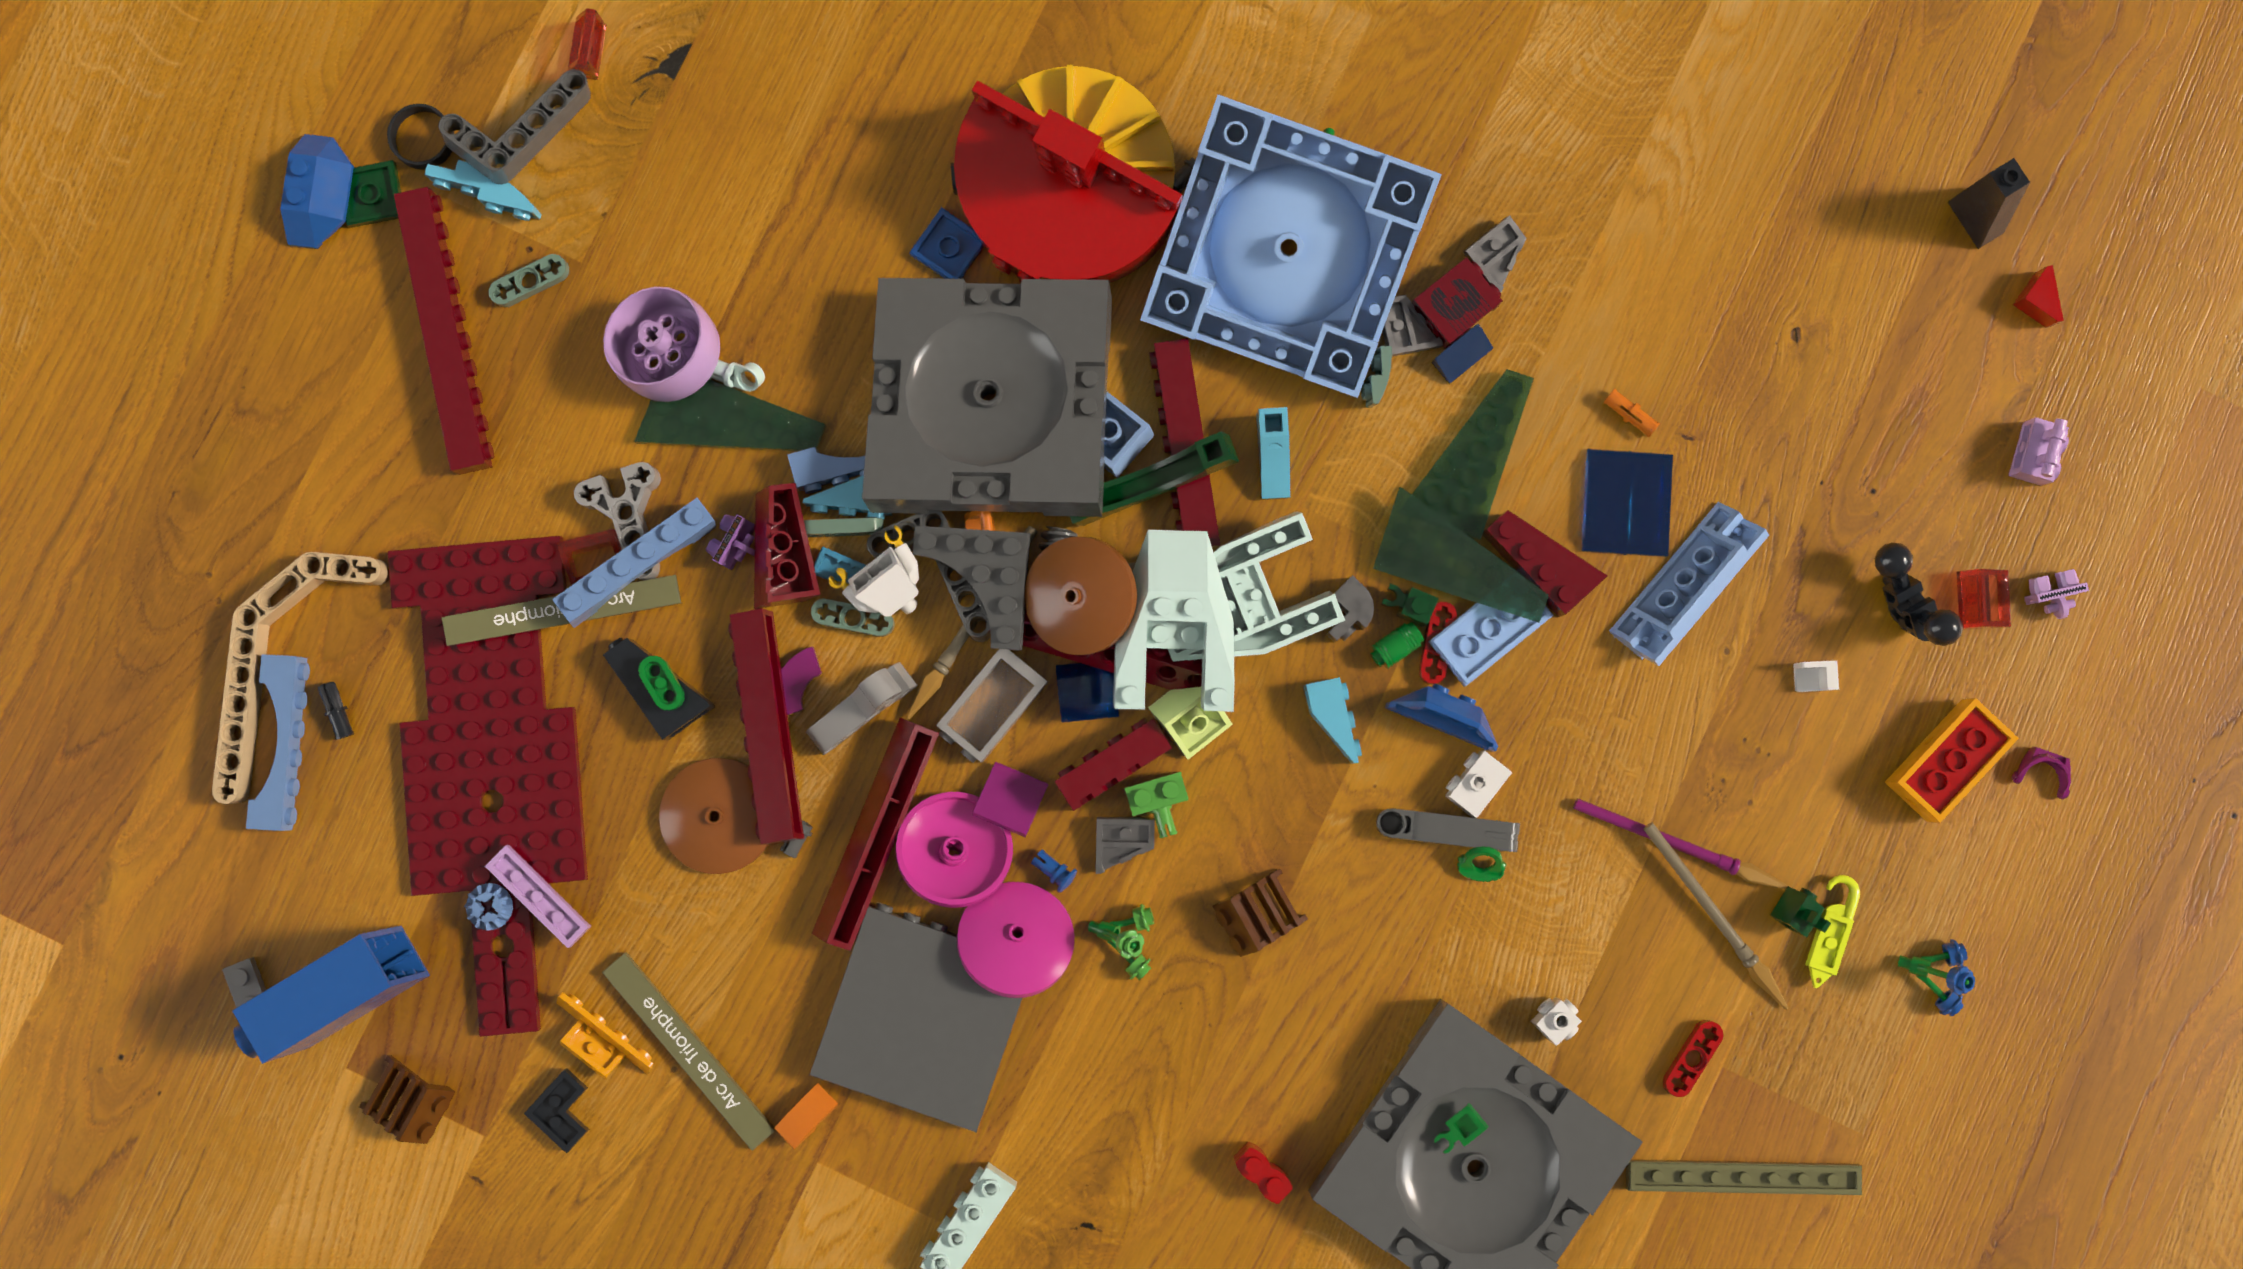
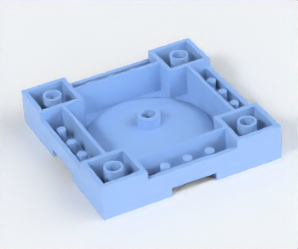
M1217 94L1183 200L1181 201L1140 320L1188 338L1198 339L1299 375L1308 381L1358 398L1442 174ZM1286 239H1292L1297 244V251L1292 255H1286L1281 250V243Z

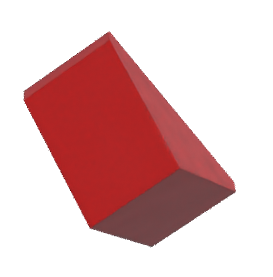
M2053 265L2046 266L2035 272L2013 303L2016 308L2045 328L2064 321Z

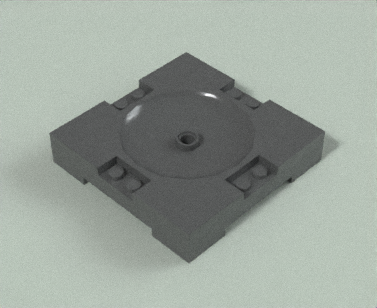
M878 278L872 358L875 363L871 415H868L862 499L870 512L929 514V510L1043 512L1044 516L1102 517L1108 354L1110 352L1112 295L1109 280L1022 279L1021 284L966 283L964 279ZM988 394H996L992 400H983Z
M1440 999L1409 1043V1049L1344 1143H1340L1308 1191L1315 1202L1411 1269H1557L1559 1266L1557 1261L1589 1214L1594 1215L1643 1141L1450 1004ZM1470 1103L1489 1127L1465 1147L1459 1140L1456 1141L1454 1148L1449 1153L1444 1154L1443 1151L1449 1146V1141L1441 1138L1435 1143L1434 1139L1440 1132L1449 1131L1450 1129L1445 1122ZM1479 1160V1169L1475 1172H1468L1467 1166L1469 1162Z

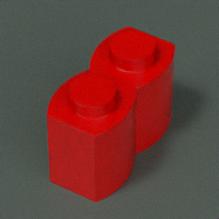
M1247 1141L1234 1155L1239 1172L1247 1180L1257 1183L1260 1192L1269 1201L1279 1204L1293 1189L1285 1171L1278 1165L1269 1162L1264 1151L1256 1144Z

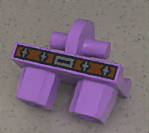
M738 514L736 517L724 515L720 522V529L727 533L722 542L715 538L710 540L706 551L713 557V561L733 570L737 560L742 562L746 553L752 556L755 555V550L750 548L755 538L752 536L755 524Z

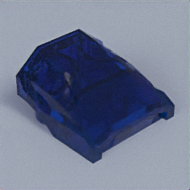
M1082 663L1056 665L1062 723L1119 717V710L1115 709L1113 705L1114 673Z

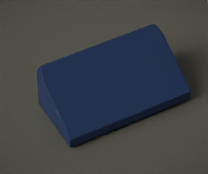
M1476 324L1439 354L1431 363L1445 380L1451 384L1489 353L1493 346L1480 325Z

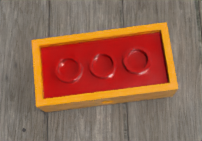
M1961 699L1885 783L1926 822L1941 823L2019 738L1978 699Z

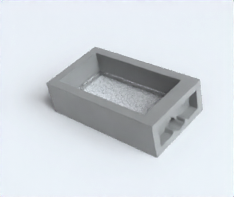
M999 649L936 726L941 729L939 735L951 745L954 741L961 745L963 750L960 753L974 763L976 760L984 762L1048 684V681L1009 649Z

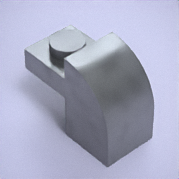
M1353 575L1334 593L1340 609L1346 615L1344 616L1345 621L1336 624L1326 634L1333 642H1336L1339 638L1345 641L1356 630L1352 626L1354 623L1362 630L1365 629L1373 617V599L1369 591Z

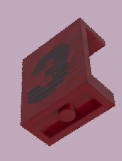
M1467 257L1412 301L1416 312L1425 318L1428 322L1426 324L1435 337H1440L1443 342L1442 346L1445 349L1489 312L1498 308L1503 302L1500 298L1501 292L1493 283L1489 284L1482 276L1483 271L1481 267L1474 261L1470 262Z

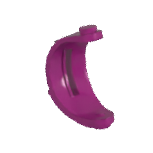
M2032 746L2023 757L2018 770L2013 773V782L2020 784L2031 766L2039 762H2045L2055 769L2060 783L2057 797L2064 800L2070 793V759Z

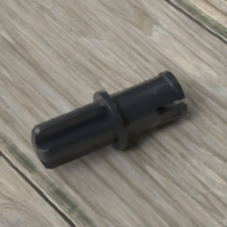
M327 682L318 686L326 710L324 716L329 718L335 740L354 735L345 711L348 708L343 706L336 684L334 682Z

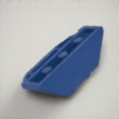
M304 134L289 152L280 210L287 243L290 246L318 249L326 239L332 236L346 222L354 166L333 137Z
M1433 684L1432 687H1423L1386 703L1385 708L1490 752L1497 751L1498 744L1484 711L1476 706V700L1470 697L1460 695L1459 698L1448 694L1449 689Z

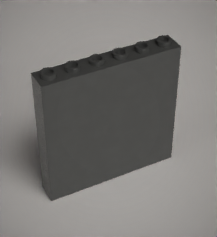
M877 902L876 906L870 905L863 919L810 1075L977 1132L1022 998L999 996L979 986L964 969L958 954L957 934L948 932L947 925L932 921L931 925L919 922L920 916L909 912H904L903 916L893 913V907Z

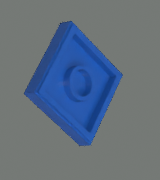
M941 207L909 254L944 279H962L984 248V245L973 228Z

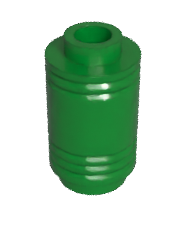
M1413 622L1403 623L1371 645L1373 652L1370 655L1379 667L1384 665L1389 669L1411 652L1421 647V642L1424 641V638Z

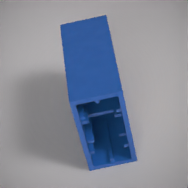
M402 926L359 934L232 1010L239 1022V1025L233 1030L234 1038L244 1054L250 1058L258 1056L263 1064L314 1046L427 978L430 974Z

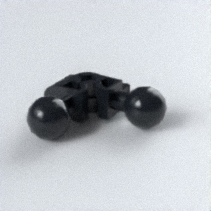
M1894 542L1883 545L1877 551L1874 559L1876 569L1884 576L1882 580L1885 586L1882 589L1892 618L1900 625L1901 629L1921 641H1930L1940 646L1955 643L1963 631V624L1959 616L1951 610H1938L1934 599L1923 597L1921 593L1924 589L1921 581L1907 574L1913 565V555L1905 545Z

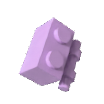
M2035 417L2023 422L2009 476L2040 486L2054 482L2061 471V454L2065 451L2069 442L2067 437L2068 421L2055 419V423Z

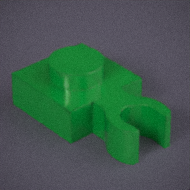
M1468 1103L1445 1122L1450 1130L1440 1132L1434 1139V1142L1436 1143L1441 1138L1447 1139L1449 1146L1443 1151L1446 1154L1454 1148L1456 1141L1459 1140L1465 1147L1487 1130L1489 1126L1472 1105Z

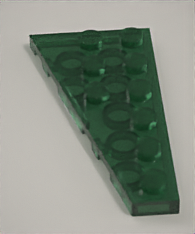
M1506 369L1399 510L1398 514L1479 541L1482 537L1534 378Z
M708 379L704 386L681 400L670 402L651 400L634 442L637 444L654 443L698 447L802 451L812 447L818 448L826 425Z
M1401 486L1399 487L1373 569L1540 623L1549 596L1547 592Z

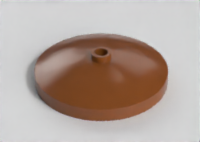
M1092 537L1064 538L1044 549L1032 564L1025 584L1027 615L1036 633L1054 649L1071 655H1087L1101 652L1119 641L1133 620L1137 604L1135 578L1125 558L1110 544Z
M725 758L705 759L683 769L668 785L660 805V829L669 850L686 866L708 874L730 873L750 865L768 847V844H761L760 839L756 835L755 826L758 821L757 813L752 806L751 798L754 791L753 784L748 776V765ZM713 811H717L720 815L719 820L716 822L713 821L711 816Z

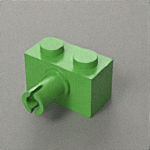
M1181 772L1125 788L1132 816L1149 811L1150 814L1153 813L1159 838L1168 837L1165 824H1167L1170 836L1178 833L1170 808H1172L1173 804L1189 800Z

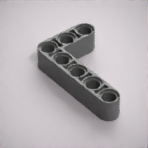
M577 69L566 71L496 142L492 141L457 114L443 116L439 121L438 127L446 146L492 182L506 184L589 102L591 92L586 75L582 71ZM581 86L579 89H572L573 87ZM557 105H560V106H561V107L558 108V109H552L554 106H557ZM536 125H543L537 129L533 128ZM456 130L459 131V132L456 133V134H450V133L453 132V131H456ZM523 144L520 148H513L515 145ZM476 147H482L478 151H472ZM497 164H504L500 168H493Z
M929 510V514H915L874 532L867 540V549L874 559L882 554L875 552V548L878 543L887 542L884 537L885 530L891 539H896L899 536L894 525L899 526L902 534L907 530L915 531V526H928L932 519L941 520L939 527L950 528V525L942 511ZM914 537L910 541H902L903 544L907 543L912 552ZM888 543V548L891 547L893 550L896 549L894 544ZM936 560L967 633L976 642L987 641L991 638L990 625L987 613L978 594L964 577L959 581L950 580V574L954 569ZM966 595H973L975 597V602L970 607L961 606V600ZM977 621H984L987 624L986 629L982 633H974L972 631V627Z

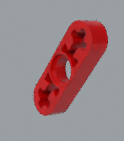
M1448 602L1436 604L1426 627L1419 665V676L1427 684L1441 682L1447 673V663L1439 659L1436 660L1435 668L1440 670V674L1435 675L1433 679H1430V674L1425 672V668L1431 667L1433 658L1427 659L1428 653L1432 656H1440L1431 648L1428 642L1432 636L1442 631L1432 630L1433 625L1438 627L1440 623V617L1436 616L1435 613L1441 611L1442 607L1446 608V613L1450 614V619L1444 620L1442 628H1446L1457 618L1455 607Z
M1702 1020L1696 1024L1663 1077V1087L1668 1093L1675 1097H1684L1690 1093L1723 1040L1724 1034L1719 1024L1710 1020ZM1713 1027L1711 1032L1715 1035L1714 1038H1707L1703 1043V1046L1708 1047L1706 1052L1701 1047L1693 1045L1695 1041L1702 1043L1705 1039V1035L1702 1033L1704 1028L1711 1029ZM1696 1050L1700 1054V1062L1696 1066H1688L1685 1060L1686 1055L1689 1051ZM1681 1065L1684 1069L1692 1072V1074L1689 1076L1684 1073L1681 1078V1082L1684 1084L1683 1087H1676L1673 1090L1674 1084L1671 1081L1674 1077L1679 1079L1683 1074V1071L1678 1069Z

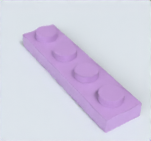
M505 845L485 866L567 948H571L591 927L510 845Z

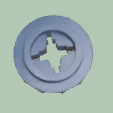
M486 883L477 886L468 894L464 907L466 908L467 919L476 928L488 931L502 927L509 920L513 910V902L505 888L498 884ZM493 899L492 907L496 912H487L483 915L484 907L479 901L489 902Z

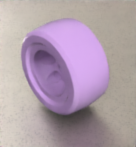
M669 287L646 288L627 297L611 314L603 337L604 353L608 364L616 376L637 394L654 401H676L695 393L712 376L720 354L718 331L703 307L686 294ZM684 333V339L677 341L678 334ZM673 353H678V358L675 361H670V356ZM658 359L657 366L652 368L651 361Z

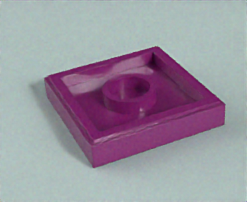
M995 761L972 815L1026 838L1048 784Z

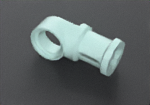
M718 359L717 366L708 380L713 378L724 382V385L727 387H736L751 392L764 382L765 374L759 365L752 362L746 363L743 366L735 362L729 364ZM745 371L754 375L755 383L750 382L746 378Z

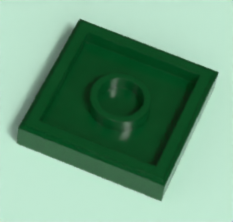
M390 160L354 167L346 215V225L349 228L399 219L394 194L401 192L396 162Z

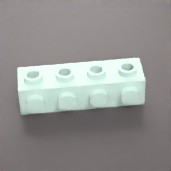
M989 1162L984 1169L979 1166L970 1179V1182L974 1184L968 1193L962 1191L953 1205L957 1208L953 1216L949 1218L946 1215L936 1231L940 1233L934 1243L929 1240L921 1252L920 1256L924 1259L920 1267L922 1269H962L1015 1190L1017 1181Z

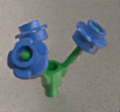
M1951 939L1950 943L1942 945L1943 953L1932 956H1921V958L1913 956V958L1900 955L1898 967L1908 969L1909 973L1915 974L1917 978L1922 980L1939 997L1935 1002V1006L1940 1009V1014L1954 1016L1963 1008L1962 994L1971 991L1975 985L1973 972L1968 967L1963 966L1964 961L1968 959L1963 943L1958 944L1956 940ZM1945 959L1949 967H1958H1953L1949 972H1944L1930 966L1932 962ZM1928 973L1945 978L1947 987L1950 990L1944 993L1928 977Z

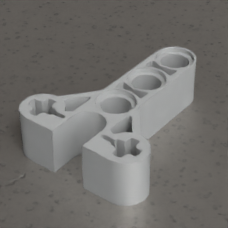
M645 462L620 468L626 489L625 493L619 498H614L608 479L601 475L578 483L574 490V498L580 505L592 510L597 509L612 519L622 550L630 545L629 540L633 534L640 533L643 536L649 532L643 514L652 491L660 485L661 476L657 469ZM644 471L650 474L646 477L647 482L645 483L640 480L644 477ZM589 490L595 492V494L591 495V501L586 499L589 496ZM626 506H631V517L627 520H622V509ZM658 563L650 568L647 573L640 575L638 579H655L659 575L660 564Z
M901 662L892 665L888 669L878 670L863 680L849 697L812 725L806 733L821 754L825 755L881 711L917 687V684Z

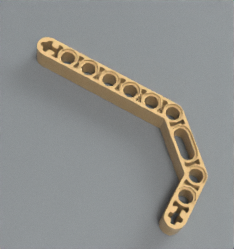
M306 552L236 608L232 618L212 795L217 802L222 804H238L246 801L250 794L263 684L259 683L261 655L267 653L270 625L324 581L366 585H382L386 583L390 578L389 565L386 562L364 556ZM318 559L320 567L317 572L313 573L312 563ZM347 562L349 566L348 572L342 576L340 567L343 563ZM362 568H376V573H372L371 575L363 573ZM296 578V588L272 607L270 602L272 595L290 580ZM251 612H254L256 618L254 623L250 625L248 616ZM250 640L252 649L247 654L245 652V644ZM244 669H247L249 672L246 682H243L241 679ZM243 697L245 700V707L242 711H240L238 708V701ZM238 726L242 730L239 740L234 735L235 729ZM234 755L237 756L239 762L235 769L231 765V759ZM230 775H236V778H230ZM229 788L234 789L233 794L229 793Z

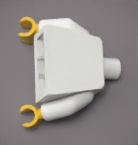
M894 525L895 530L899 534L896 539H891L886 530L884 536L885 540L890 544H894L896 549L893 550L889 547L848 580L849 584L847 583V572L842 568L836 569V573L842 578V581H836L831 575L829 577L830 586L836 589L841 588L843 590L842 594L859 611L879 612L887 617L893 615L899 609L905 614H909L917 607V601L914 597L919 592L916 587V583L919 580L918 563L907 543L903 544L901 540L902 531L899 526Z

